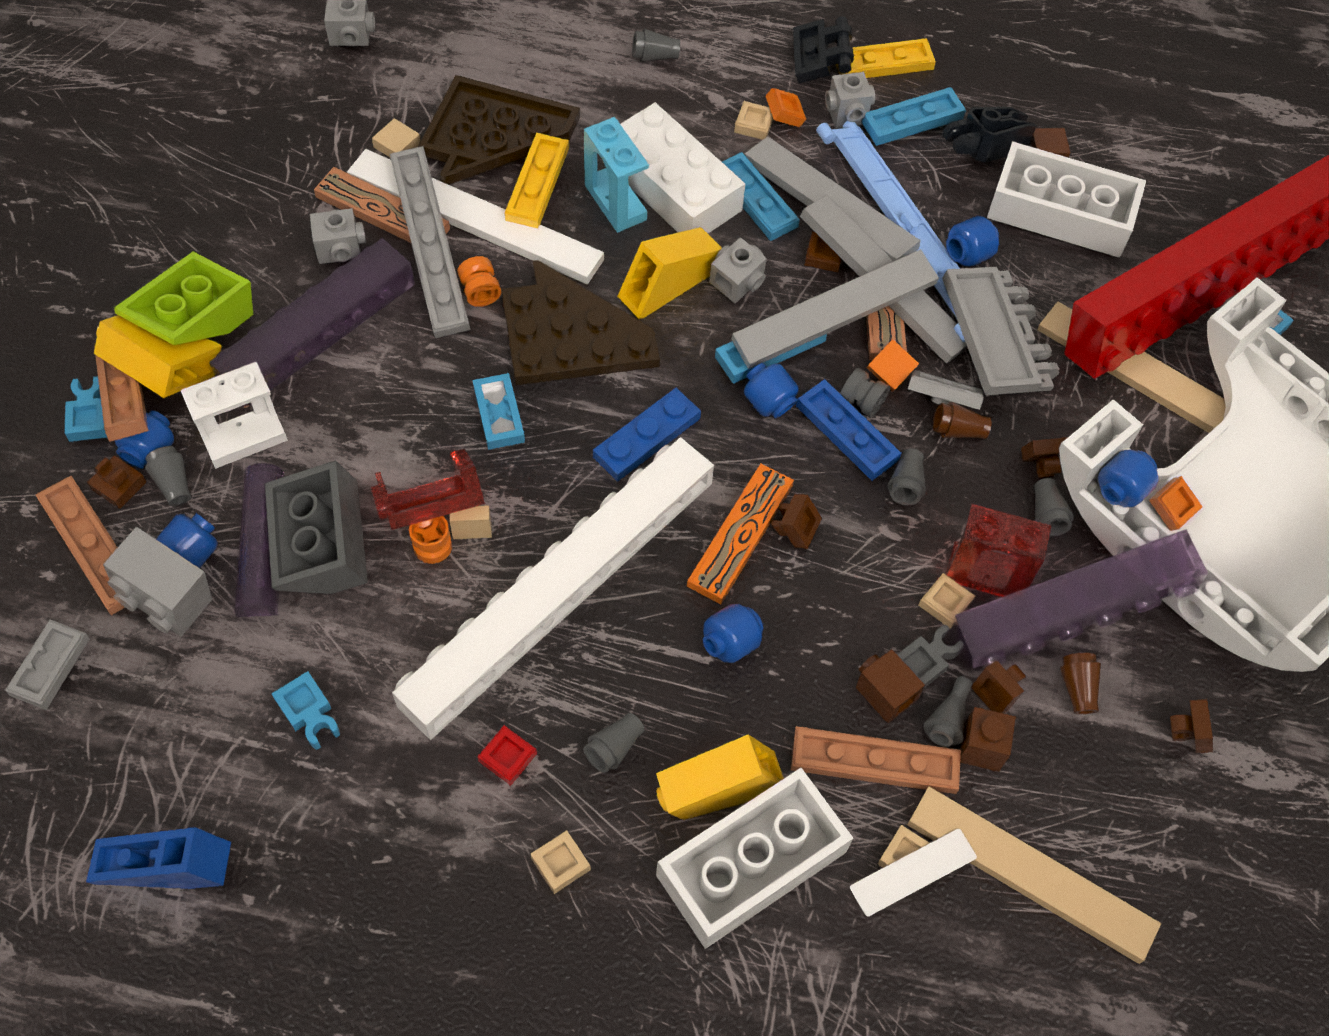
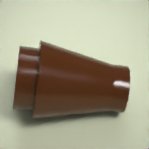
M952 401L948 404L940 403L933 419V431L940 433L942 438L986 439L992 425L990 417L977 414Z
M1075 653L1064 656L1062 658L1063 666L1060 667V671L1073 705L1074 714L1086 715L1099 712L1098 695L1101 663L1096 662V655L1094 653Z

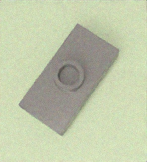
M917 370L912 372L908 386L909 390L932 396L931 401L937 404H948L952 401L980 410L984 398V393L980 388Z
M49 620L5 691L11 697L47 710L90 638L82 631Z

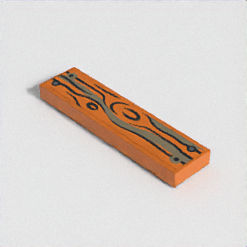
M760 463L687 581L688 588L722 604L778 512L780 504L784 502L793 487V479Z

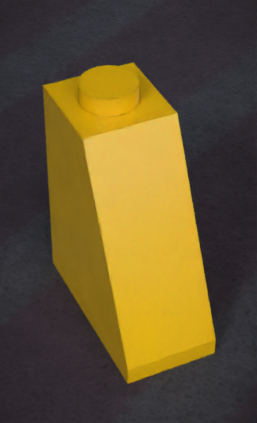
M702 227L642 241L617 297L638 319L645 318L710 277L711 263L715 260L722 247Z
M117 315L99 322V327L96 331L97 338L94 354L156 394L166 398L180 392L182 389L214 377L222 345L209 339L173 345Z
M748 734L656 773L660 785L656 792L659 803L665 812L686 820L749 802L783 780L784 777L775 751Z

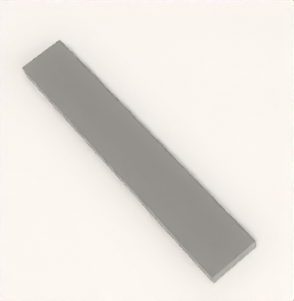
M768 136L744 153L762 175L805 205L809 206L823 196L828 195L893 261L919 249L921 240Z
M421 146L391 153L390 158L435 338L471 330L424 147Z
M828 195L823 196L803 209L800 217L859 277L893 262ZM924 290L889 305L946 364L968 348L966 342H962L954 330L957 323Z
M920 249L732 334L731 340L747 368L750 369L931 287L937 283L939 277Z

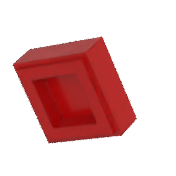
M504 725L477 758L478 762L511 786L537 755V749Z

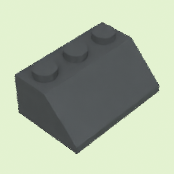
M335 460L265 483L273 589L276 591L333 594L368 583L358 482L345 468Z

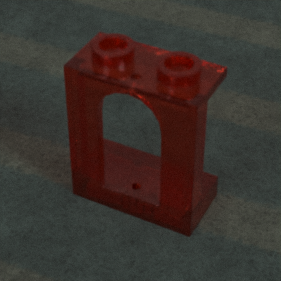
M465 448L450 452L456 476L388 494L381 472H376L375 476L378 485L371 486V491L380 520L388 518L391 530L485 504L476 468ZM462 493V495H459V496H455V497L448 498V499H445V500L437 501V502H434V503H430V504H427V505H423V506H419V507H416V508H412V509H409V510L402 511V510H404V509H407V508H410V507H413V506H416V505L424 504V503H427V502H431V501H434V500H438V499H442V498H445V497H449V496H452V495H456V494Z
M971 504L964 533L960 542L955 541L952 547L946 575L961 586L1021 602L1045 560L1052 525ZM990 550L1005 552V553H1007V554H1010L1011 556H1008V555H1005V554H1001V553H998V552H994V551H990Z

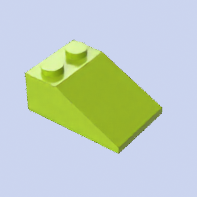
M191 252L114 307L115 314L173 345H179L229 334L253 315L251 282L195 252Z

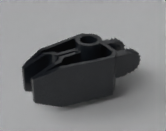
M972 107L967 119L950 122V124L944 127L942 134L946 141L953 142L952 147L956 153L961 155L963 153L970 154L975 160L986 163L1007 157L1012 141L1027 146L1031 142L1037 125L1027 122L1028 115L1012 107Z

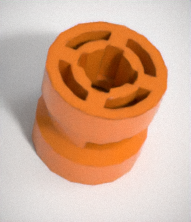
M475 256L463 261L459 265L457 270L460 282L465 286V296L470 305L475 307L487 306L494 303L500 297L501 287L498 280L493 277L494 269L488 258Z
M432 511L422 512L415 516L410 523L409 533L417 558L429 564L440 563L445 560L452 550L448 522L445 517L438 512Z

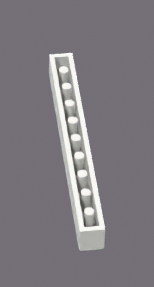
M681 437L671 446L665 445L662 447L650 465L644 470L642 468L636 470L630 476L627 485L618 493H610L603 500L597 512L590 518L588 516L583 517L575 525L571 535L563 542L557 541L552 544L546 551L544 558L536 566L525 568L510 589L505 593H497L489 601L484 612L476 619L470 618L465 621L458 629L457 635L449 643L437 646L428 655L423 666L415 673L411 671L405 674L398 681L395 690L392 692L397 708L422 733L432 740L712 484L714 464Z

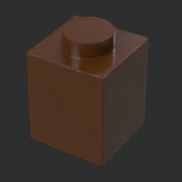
M891 649L882 657H879L877 654L871 656L859 668L861 674L855 688L887 723H890L919 699L925 684Z
M974 707L965 721L964 739L960 746V763L999 772L1011 756L1016 716Z

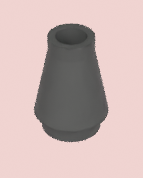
M644 28L642 31L634 32L632 42L633 58H640V62L679 58L680 39L671 38Z
M172 446L161 447L150 452L145 458L147 462L145 470L163 493L169 506H179L188 502L192 496L188 489L183 455L177 453L176 448Z
M910 448L902 452L901 459L888 483L891 498L901 505H914L926 493L923 467L924 455L917 449Z
M1052 478L1039 480L1034 485L1035 525L1046 536L1062 535L1072 527L1073 512L1061 494L1056 480Z
M627 713L622 719L588 737V744L583 748L586 758L601 772L605 773L610 768L617 769L637 738L645 731L644 725L634 714Z

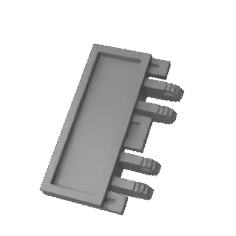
M997 267L947 269L942 279L985 395L1052 390L1054 387L1052 379L1059 374V367L1055 362H1042L1052 356L1050 345L1033 344L1036 339L1029 321L1036 316V310L1032 304H1021L1029 299L1027 288L1025 286L1011 287L1013 280L1009 270L998 271Z

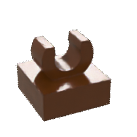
M1068 437L1029 442L1021 447L1023 462L1037 461L1038 478L1053 477L1054 474L1061 473L1059 447Z
M114 455L110 460L105 457L94 468L96 474L87 484L92 491L118 509H121L147 481L143 474Z
M794 494L790 504L784 503L779 506V510L783 515L782 521L772 520L771 525L778 535L788 536L794 547L808 549L822 517L808 495Z
M996 660L982 671L971 688L991 711L1004 714L1023 694L1024 690L1018 683L1025 679L1026 675L1016 664L1005 670Z
M1207 699L1190 700L1191 716H1170L1173 741H1186L1194 738L1196 753L1213 752V736Z

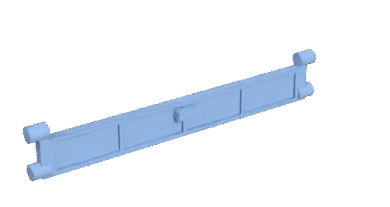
M849 121L844 123L842 129L833 130L827 123L820 124L816 131L825 144L832 142L836 144L885 216L921 240L918 250H922L939 277L934 286L955 315L942 277L947 269H960L957 263L948 255L947 249L861 128L855 122ZM958 323L955 325L954 330L956 331L962 342H965L960 325Z

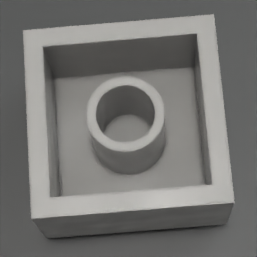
M135 527L103 564L109 577L107 583L116 593L114 598L130 611L139 608L148 614L147 620L163 633H168L169 630H172L182 637L212 601L205 572L138 527Z

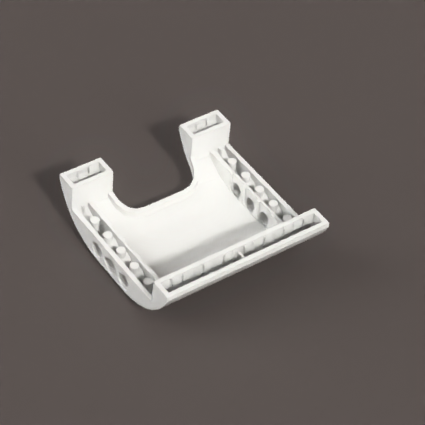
M1255 278L1215 312L1207 322L1209 352L1223 389L1226 406L1223 421L1176 463L1166 468H1159L1157 470L1159 476L1157 487L1140 504L1133 508L1112 505L1103 498L1098 483L1100 469L1120 451L1129 450L1143 426L1140 421L1115 400L1109 402L1061 443L1059 447L1060 462L1070 495L1082 518L1095 536L1124 567L1191 626L1219 646L1262 666L1285 671H1313L1329 657V373L1269 327L1287 300L1260 279ZM1182 476L1203 507L1180 529L1170 531L1149 499L1171 479Z

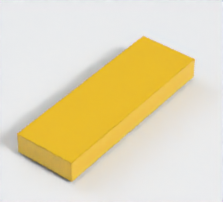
M927 38L853 47L854 61L851 63L852 69L845 74L864 72L866 78L927 71L934 70L936 61Z
M536 133L505 210V221L539 228L568 153L569 140Z

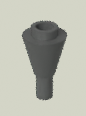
M963 676L958 677L951 694L946 697L924 723L926 734L935 744L949 747L963 742L966 713L965 701L972 686L970 679Z

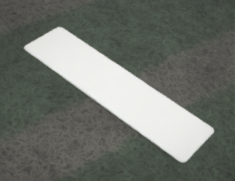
M956 829L852 884L850 889L864 914L871 916L975 860L977 855L962 831Z

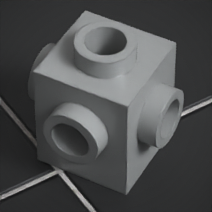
M367 0L326 1L324 22L329 45L369 46L370 32H375L374 12H369Z
M864 72L832 76L830 90L825 93L826 108L831 114L835 128H843L846 121L863 125L862 118H864L866 112L870 111L871 105L875 103L874 87L868 84Z
M353 208L310 214L313 244L319 264L345 262L361 258L360 244L366 243L363 222L355 221Z
M740 237L731 246L725 245L718 252L715 260L711 263L709 283L736 303L749 290L754 292L762 285L766 277L764 271L767 258L764 257L758 247L749 245Z

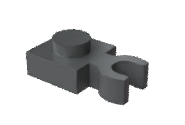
M947 625L941 626L936 630L930 644L920 636L897 654L925 684V687L946 672L949 664L944 659L957 657L964 646L962 640L954 646H947L943 643L942 638L947 635L950 629Z

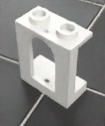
M257 362L181 390L215 469L288 441L271 401V393ZM251 402L254 411L217 424L214 416Z

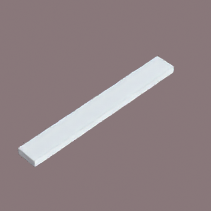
M365 149L347 173L400 198L391 160ZM432 178L441 217L457 228L530 260H539L552 269L587 285L604 261V252L542 225L537 229L505 221V209Z

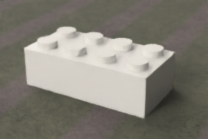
M656 102L620 124L649 164L648 169L629 176V186L677 232L702 227L707 233H710L742 211L745 183Z
M1012 141L987 218L1120 258L1133 231L1146 180Z
M799 768L659 860L656 876L706 949L844 855L853 837L804 770Z

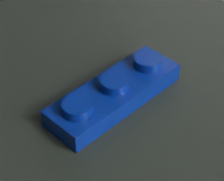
M825 379L797 399L796 407L871 481L899 461L901 452Z
M675 388L594 448L593 458L618 482L701 418V410L680 390Z

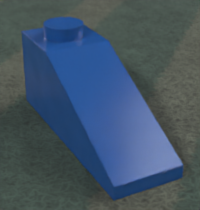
M196 827L96 839L86 882L94 885L181 889L223 886L231 842Z

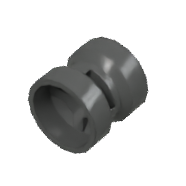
M857 368L847 379L840 394L850 404L857 402L861 412L872 418L886 400L890 386L882 381H870L869 374L861 368Z

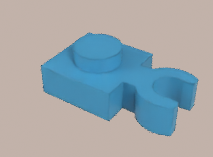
M98 376L93 377V385L88 390H83L80 381L73 379L71 390L77 401H68L65 405V435L69 442L106 438Z
M308 671L272 693L274 700L295 732L306 725L305 735L314 749L318 750L321 748L316 737L320 729H330L336 738L340 736L335 720L328 715H323L332 708Z

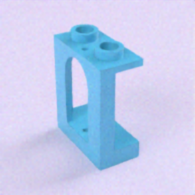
M615 117L585 128V187L617 233L646 221L647 210L629 186V176L648 169V162ZM597 153L606 166L605 169L597 171Z

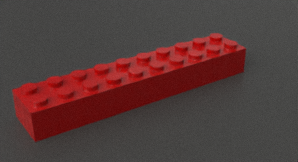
M1329 155L1073 303L1064 355L1096 379L1107 371H1114L1122 362L1132 356L1142 354L1157 341L1167 339L1174 331L1185 324L1195 322L1210 309L1220 307L1227 299L1239 293L1255 278H1268L1280 267L1287 263L1295 262L1305 252L1321 246L1325 240L1329 239Z

